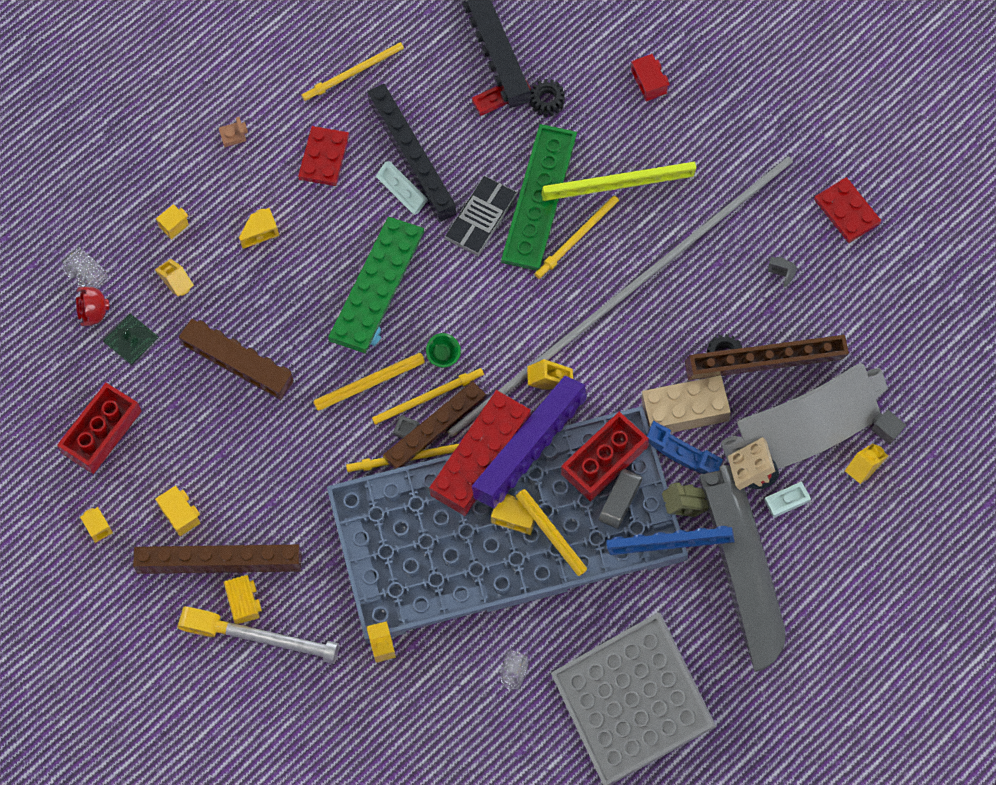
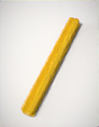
M523 489L517 493L516 498L578 576L585 573L587 567L527 490Z

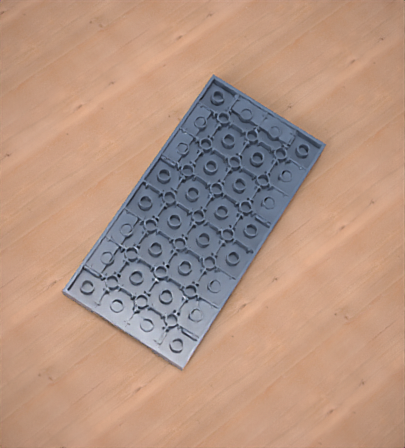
M643 406L621 411L629 421L647 436L649 426ZM617 413L564 426L553 437L551 444L543 449L540 457L533 461L527 473L519 478L516 486L507 493L516 498L517 493L521 490H527L587 567V571L580 576L573 571L536 522L531 535L492 524L491 514L494 508L478 500L475 501L466 516H463L430 495L429 487L451 455L327 486L366 644L370 643L366 626L387 621L390 635L395 637L406 634L408 630L485 610L487 612L568 592L570 588L643 569L649 571L687 561L688 553L686 547L610 555L607 549V540H612L614 537L632 538L638 534L651 536L658 532L670 534L680 530L676 515L668 514L666 510V502H664L662 493L668 488L656 449L648 443V448L626 468V470L643 478L618 529L599 521V516L619 475L591 502L561 475V466Z

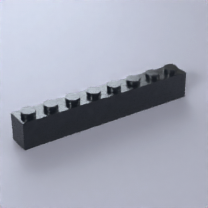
M463 0L464 11L470 15V25L477 31L475 32L477 42H481L483 45L481 47L484 58L488 57L489 70L495 74V84L497 88L501 87L502 91H500L503 102H507L509 109L531 102L530 89L492 1Z
M381 84L367 91L372 109L420 191L428 199L427 203L439 223L456 215L455 202L386 85Z

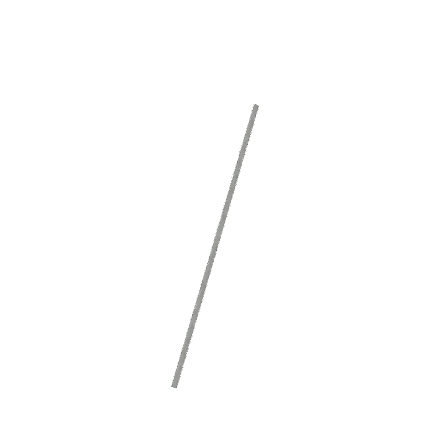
M790 157L785 158L530 365L543 359L549 360L793 163ZM527 367L498 391L506 395L528 377ZM492 396L448 430L447 433L450 437H454L474 421Z

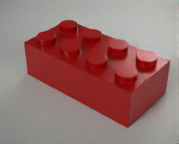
M105 383L60 440L57 447L61 454L94 475L142 410L138 402L110 384Z
M619 411L561 466V475L591 502L623 469H626L648 448L649 438Z

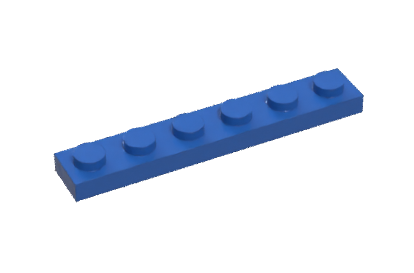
M718 526L716 529L708 530L706 528H698L695 531L689 532L678 530L670 534L658 532L651 536L638 534L632 538L614 537L612 540H607V549L610 555L733 543L735 541L732 527Z

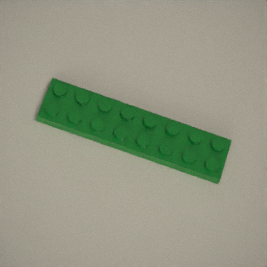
M539 124L501 263L536 271L540 269L559 199L543 201L541 196L542 188L547 185L564 183L577 137L576 131Z
M387 217L328 336L329 342L366 354L424 234L423 227Z

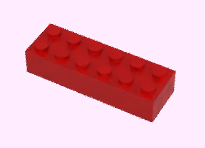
M496 390L429 487L430 495L463 516H466L476 501L473 496L472 485L531 416V409Z

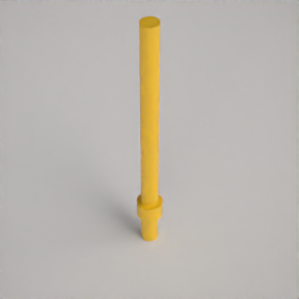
M400 42L330 80L314 85L313 89L301 94L304 101L316 95L320 96L326 93L327 89L403 50L404 47Z
M613 195L554 255L549 256L544 261V264L534 275L540 279L548 270H552L557 265V262L619 199Z
M479 368L471 373L461 374L458 376L459 378L372 417V420L376 425L461 385L464 387L470 384V381L483 376V370Z
M459 444L422 450L410 461L453 453ZM367 458L362 459V462L346 464L347 472L369 471L374 467L390 464L384 458L373 460Z

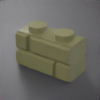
M673 483L662 493L668 514L697 517L709 509L707 501L704 500L705 494L703 489L696 488L692 484L681 486L680 483Z

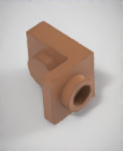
M236 117L237 123L219 127L224 148L246 141L245 134L248 133L245 122L241 123L240 117Z

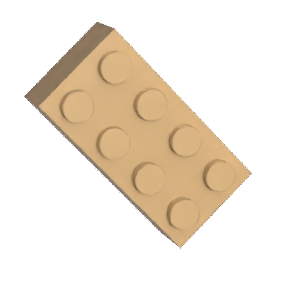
M722 376L642 391L641 400L649 429L653 421L670 429V433L728 422L731 412Z

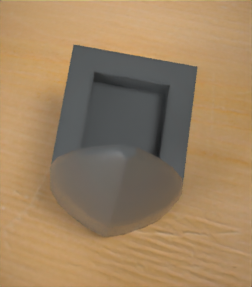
M771 256L768 272L785 276L783 287H786L794 278L797 266L785 258Z

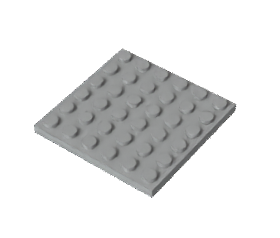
M659 612L551 672L603 785H611L716 727Z

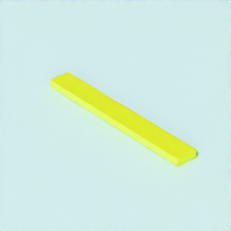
M695 162L547 185L543 186L541 196L543 201L689 178L694 176L697 167Z

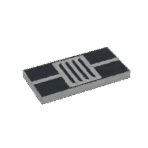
M484 175L445 235V240L479 257L516 199L518 192Z

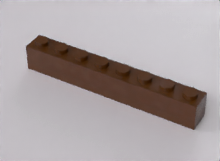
M837 335L689 355L684 362L688 380L838 361L843 360L849 354L846 336Z
M299 544L134 547L133 567L137 574L301 572L302 551Z

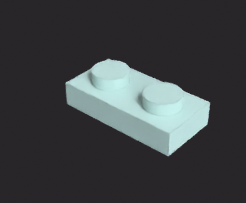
M799 482L765 497L764 501L773 518L809 503L811 498L803 483Z

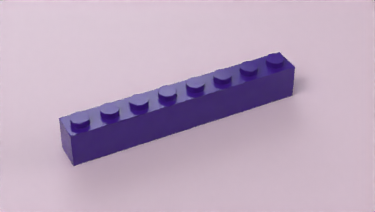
M564 376L472 485L474 499L492 508H495L499 502L501 503L505 499L509 490L516 486L523 474L527 473L533 461L537 460L543 449L551 444L553 437L563 429L567 420L572 418L577 408L585 403L587 398L585 384L568 376Z

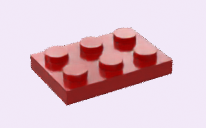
M311 126L298 175L299 180L337 186L350 136L349 132Z
M847 177L819 193L814 198L815 202L848 243L881 224V219Z

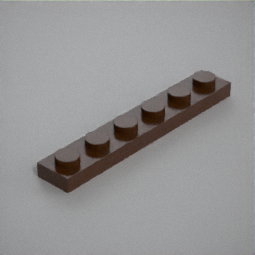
M472 381L385 452L383 458L394 469L403 467L486 398V393Z

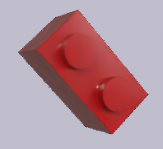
M653 54L631 61V72L646 102L667 94L669 86L667 76L661 72L660 61L658 59L655 60Z

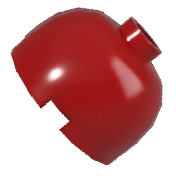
M78 287L77 292H80V297H76V310L78 319H83L80 325L92 326L98 324L105 317L106 311L109 310V300L104 298L103 293L99 289L94 287Z

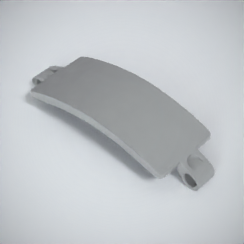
M857 364L829 382L800 397L739 420L737 425L742 438L731 436L721 442L727 461L729 462V455L763 437L767 441L772 460L775 461L778 469L825 451L853 436L873 423V419L880 413L876 398L888 388L882 370L875 368L866 371L864 364Z

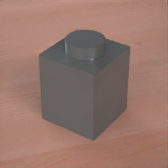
M887 409L884 414L880 412L873 419L872 422L875 424L871 430L890 445L906 427V424Z

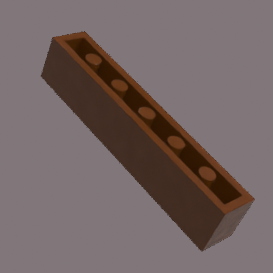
M191 318L179 335L180 343L184 347L279 400H282L294 382L292 372L288 368L275 365L272 359L259 356L254 349L250 347L247 349L241 346L242 344L234 338L228 339L220 330L210 329L201 320L196 321Z

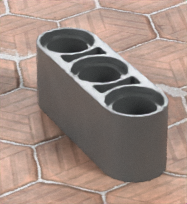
M626 469L621 471L601 511L599 521L616 529L620 527L639 489L642 476Z

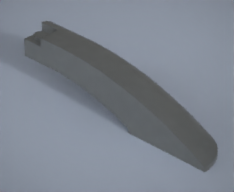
M730 465L719 466V471L700 475V486L705 494L704 499L708 504V512L713 528L728 526L733 529L735 542L718 544L734 608L754 672L767 668L777 660L778 655L784 648L786 633L767 559L745 488L739 490L736 487Z

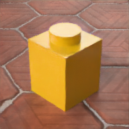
M174 204L156 218L159 228L171 240L189 226L187 213L182 208L178 209Z
M98 507L88 509L80 517L95 543L113 533Z

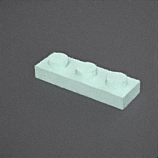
M390 161L385 162L377 173L376 177L414 215L420 212L428 199Z

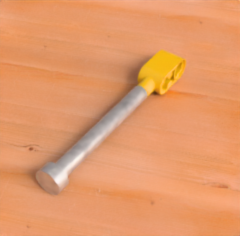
M186 606L182 609L177 628L182 631L202 636L215 637L217 632L321 656L324 662L332 664L335 663L339 650V643L328 641L325 645L221 621V616L216 613Z

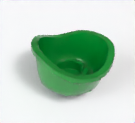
M447 333L434 335L426 346L428 360L433 365L441 368L454 365L461 354L458 341Z

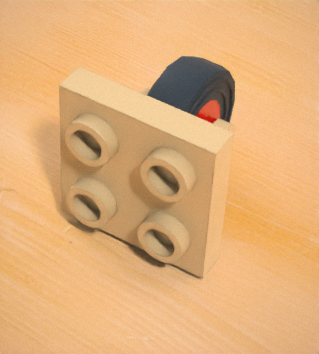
M763 437L728 456L735 485L739 490L747 486L752 489H764L774 484L779 477L778 467L775 461L772 460L767 441Z

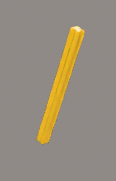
M421 353L410 356L313 401L315 408L320 411L422 365L425 363V359Z

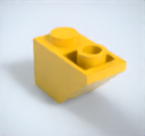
M872 443L856 454L845 469V472L861 484L888 458V455L882 447Z

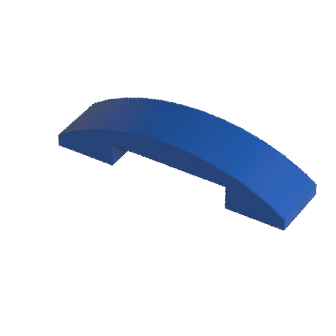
M655 421L652 422L647 437L649 438V443L663 455L701 474L719 471V466H721L723 461L722 458L708 450L702 452L671 435L670 429Z

